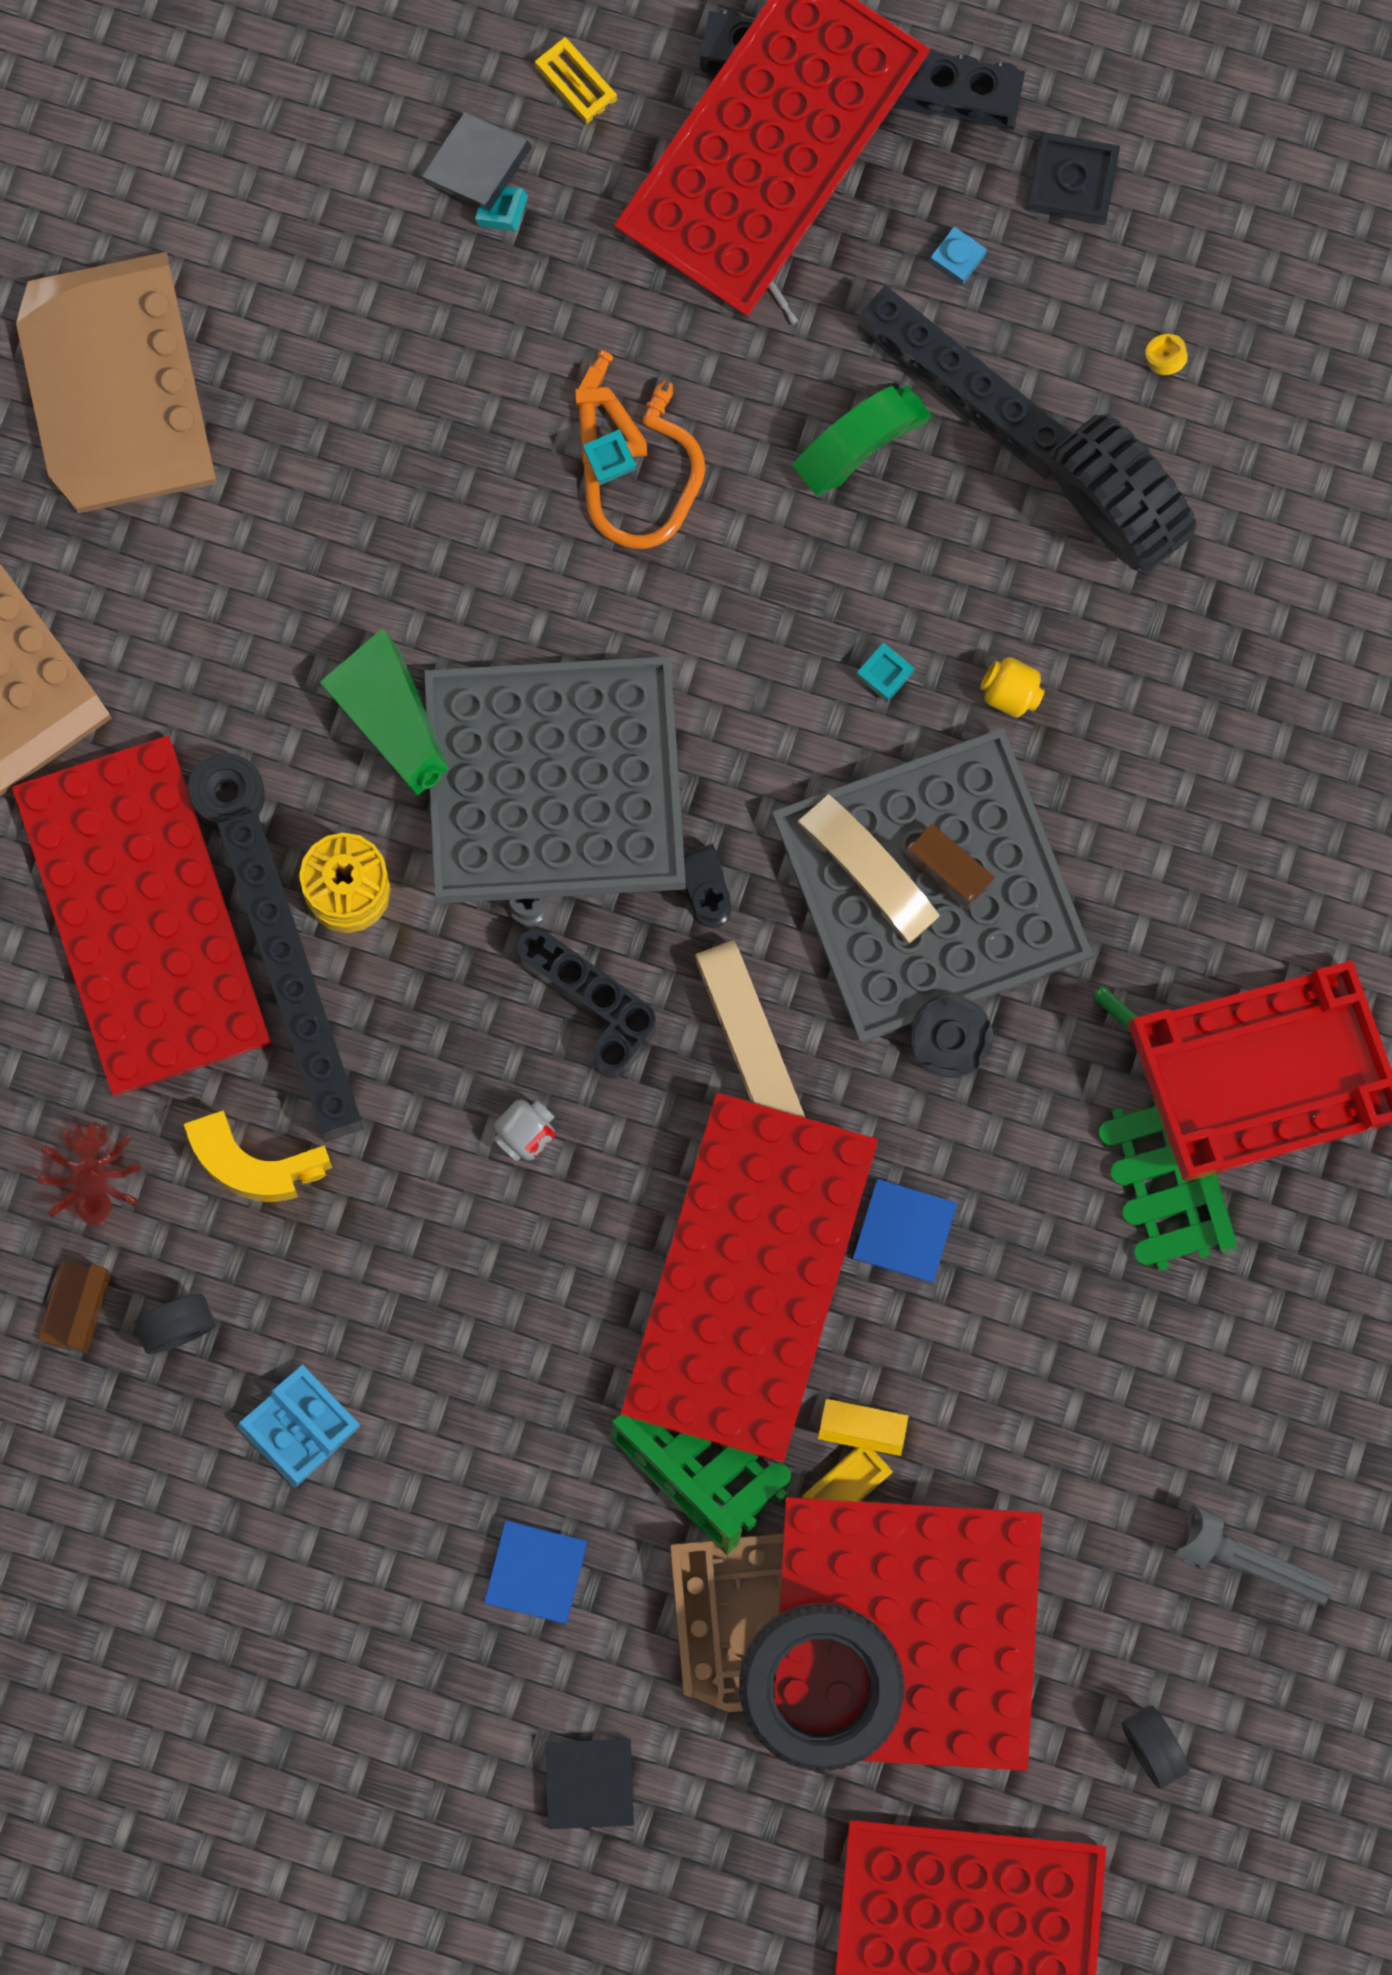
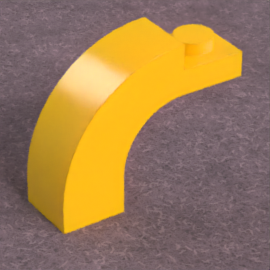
M224 1110L184 1124L193 1151L205 1171L222 1187L243 1198L263 1202H279L298 1198L294 1181L301 1179L302 1184H307L320 1180L326 1176L325 1171L332 1168L325 1145L280 1161H262L249 1156L236 1144Z

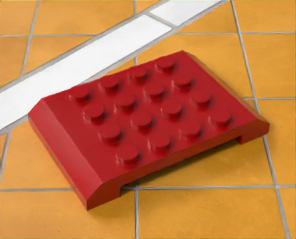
M1353 960L1317 969L1306 976L1174 1011L1167 1009L1133 1018L1128 1022L1183 1181L1205 1178L1392 1124V1068Z

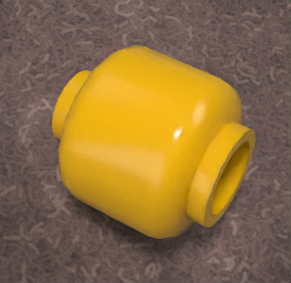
M1007 657L1001 662L995 660L989 667L980 688L985 691L984 699L988 705L1015 718L1022 716L1027 709L1034 712L1045 690L1039 687L1041 683L1040 672L1012 657Z

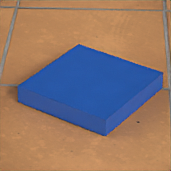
M877 1179L853 1260L933 1284L957 1203Z
M505 1520L484 1604L567 1625L588 1541Z

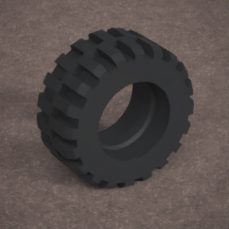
M1108 414L1094 415L1051 451L1049 457L1051 472L1055 475V480L1065 492L1064 494L1069 502L1073 504L1081 518L1087 522L1091 530L1105 543L1109 550L1114 552L1123 563L1128 564L1134 571L1140 573L1152 571L1194 536L1197 522L1192 509L1187 504L1186 498L1178 490L1176 483L1162 468L1156 457L1154 458L1148 451V448L1127 427L1122 426L1116 418H1112Z

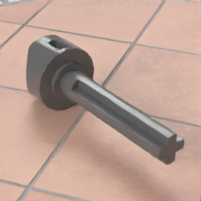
M1192 1505L1186 1512L1189 1529L1187 1543L1184 1547L1175 1551L1171 1555L1172 1558L1202 1570L1215 1557L1221 1562L1324 1606L1333 1590V1582L1228 1536H1223L1224 1517L1197 1505Z

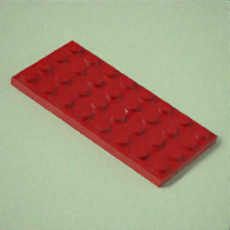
M768 0L616 221L614 228L748 318L929 55L930 48L859 0Z
M169 735L12 787L113 1097L272 1045Z
M716 1093L620 1415L784 1464L878 1144L877 1138Z

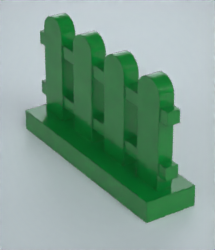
M1153 1099L1155 1107L1124 1116L1122 1108L1112 1111L1114 1119L1106 1121L1101 1125L1099 1136L1103 1143L1113 1147L1122 1144L1126 1159L1119 1160L1112 1166L1111 1176L1115 1183L1120 1186L1134 1184L1137 1199L1125 1204L1123 1217L1130 1225H1146L1149 1239L1140 1241L1134 1251L1138 1262L1145 1266L1157 1264L1159 1271L1170 1269L1168 1260L1199 1252L1200 1258L1204 1259L1211 1256L1209 1248L1220 1246L1223 1255L1239 1250L1217 1174L1191 1183L1182 1180L1155 1100ZM1163 1132L1167 1144L1166 1147L1136 1155L1132 1141ZM1175 1172L1179 1186L1148 1195L1144 1183L1145 1180ZM1208 1206L1211 1220L1201 1223L1197 1208ZM1187 1212L1191 1226L1160 1235L1156 1220Z
M620 1415L612 1421L610 1439L725 1555H728L739 1545L742 1526L747 1531L751 1530L757 1523L753 1516L773 1499L781 1504L788 1497L785 1489L790 1483L791 1472L782 1463L771 1464L764 1470L755 1461L759 1456L722 1446L725 1450L703 1467L695 1457L710 1446L711 1442L684 1434H679L674 1438L664 1428L636 1421L624 1415ZM653 1439H656L664 1448L662 1449ZM683 1468H685L693 1477L691 1478V1477L683 1470ZM746 1470L754 1480L733 1497L724 1487L742 1471ZM712 1497H714V1498L722 1505V1507H720V1506L712 1499Z

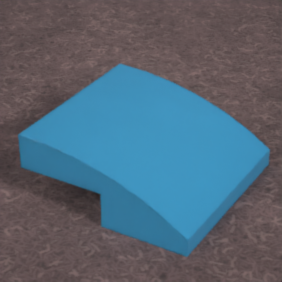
M301 1365L279 1384L263 1403L239 1422L237 1428L278 1472L296 1488L325 1462L360 1427V1424L308 1369Z

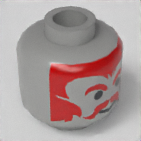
M522 1099L516 1100L494 1123L497 1135L493 1139L516 1162L521 1158L528 1161L534 1160L556 1136V1131L550 1124L555 1116L538 1100L532 1105Z

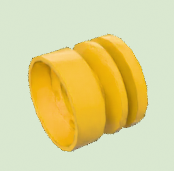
M349 833L326 836L311 846L302 860L299 877L307 908L316 921L332 931L343 933L365 930L377 922L388 907L391 889L384 858L376 846L360 835ZM341 873L346 876L350 873L352 883L348 885L342 881L338 884L336 875Z

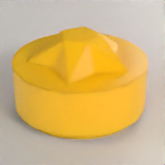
M1162 334L1153 338L1145 350L1150 369L1160 375H1170L1178 372L1185 366L1188 359L1184 341L1174 334Z

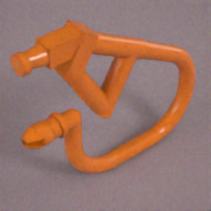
M599 350L596 361L589 367L579 389H575L577 409L579 408L582 462L584 465L588 514L596 529L614 543L631 549L656 547L669 540L681 527L703 483L705 475L704 455L698 442L688 431L659 417L664 415V409L673 395V384L671 382L667 392L663 390L667 384V380H664L656 386L651 401L646 404L647 411L643 417V423L647 427L676 440L685 448L691 462L689 480L670 518L659 530L650 534L634 535L613 526L606 519L602 511L600 486L583 450L584 444L597 439L595 407L605 408L627 440L626 443L632 457L647 456L646 439L612 390L607 387H600L605 378L608 364L612 362L614 357L606 351Z

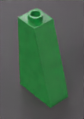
M383 628L320 681L334 700L417 795L425 789L436 785L441 779L442 774L449 769L402 653Z

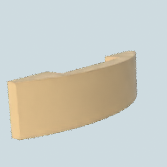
M829 794L798 820V824L825 853L828 852L882 911L881 915L908 944L940 917L925 895L891 855Z

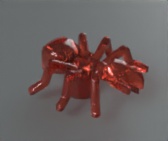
M91 1123L87 1124L88 1131L86 1136L82 1132L81 1125L78 1124L74 1132L75 1145L71 1142L69 1130H65L64 1135L67 1148L73 1150L82 1159L80 1163L64 1158L47 1145L41 1149L43 1153L50 1156L59 1165L75 1170L73 1175L63 1178L39 1176L37 1179L39 1184H51L56 1187L69 1184L74 1185L75 1189L71 1194L48 1211L50 1217H55L61 1210L70 1208L78 1198L76 1210L82 1222L89 1226H99L110 1218L112 1211L111 1200L107 1193L120 1202L124 1201L132 1206L138 1205V1199L127 1193H121L109 1185L108 1179L127 1178L131 1173L139 1172L141 1165L133 1164L122 1170L104 1171L103 1167L120 1156L123 1148L130 1142V1137L124 1135L116 1143L112 1152L97 1160L95 1157L98 1155L100 1148L107 1143L106 1126H101V1140L98 1142L97 1132Z

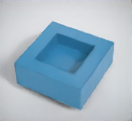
M953 227L931 256L930 263L963 285L985 257L987 249L956 227Z

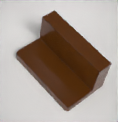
M932 823L915 843L911 842L904 854V858L966 911L995 878Z
M68 1261L61 1263L39 1334L41 1342L87 1355L111 1278V1273L107 1268L93 1264L89 1268Z

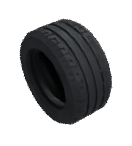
M818 1602L792 1607L785 1612L779 1613L778 1616L773 1617L767 1624L761 1627L762 1629L757 1632L750 1642L748 1649H746L741 1664L739 1694L743 1713L749 1727L759 1742L770 1753L780 1760L787 1762V1764L797 1766L798 1768L825 1772V1770L844 1769L849 1765L851 1767L857 1762L865 1760L867 1756L870 1757L882 1746L884 1741H887L889 1735L895 1729L894 1726L898 1723L899 1715L903 1709L905 1681L902 1665L896 1650L884 1632L873 1621L854 1609L836 1605L835 1603ZM813 1639H833L851 1647L863 1659L869 1674V1695L861 1713L848 1726L831 1733H809L793 1726L779 1712L773 1698L774 1676L781 1660L795 1646Z

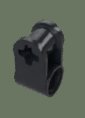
M713 843L685 852L686 889L684 890L688 893L695 916L705 927H721L730 919L732 909L730 895L724 881L725 877ZM714 899L715 903L718 904L719 910L711 912L706 901Z

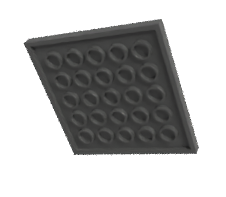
M671 656L425 670L426 714L449 767L442 774L439 782L430 788L436 904L686 889Z
M1004 728L772 812L773 820L859 1044L909 1027L917 1011L933 998L944 994L962 995L977 1002L1093 958V953ZM828 794L842 805L881 844L940 915L932 925L910 944L881 915L882 911L838 862L828 852L825 853L798 824V820ZM931 823L995 877L967 911L904 858L911 842L915 843Z

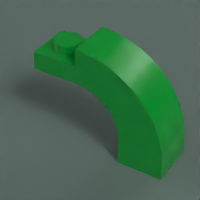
M908 385L897 390L890 386L866 399L837 420L798 457L792 466L814 494L819 496L841 486L854 470L875 451L893 439L924 426L932 415L922 404L919 396Z

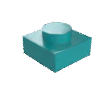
M506 186L490 212L478 208L475 220L480 227L517 232L528 195L523 188Z
M620 429L583 445L584 453L599 486L637 470L636 463Z
M882 643L859 669L856 677L886 702H889L914 673L915 668L885 643Z

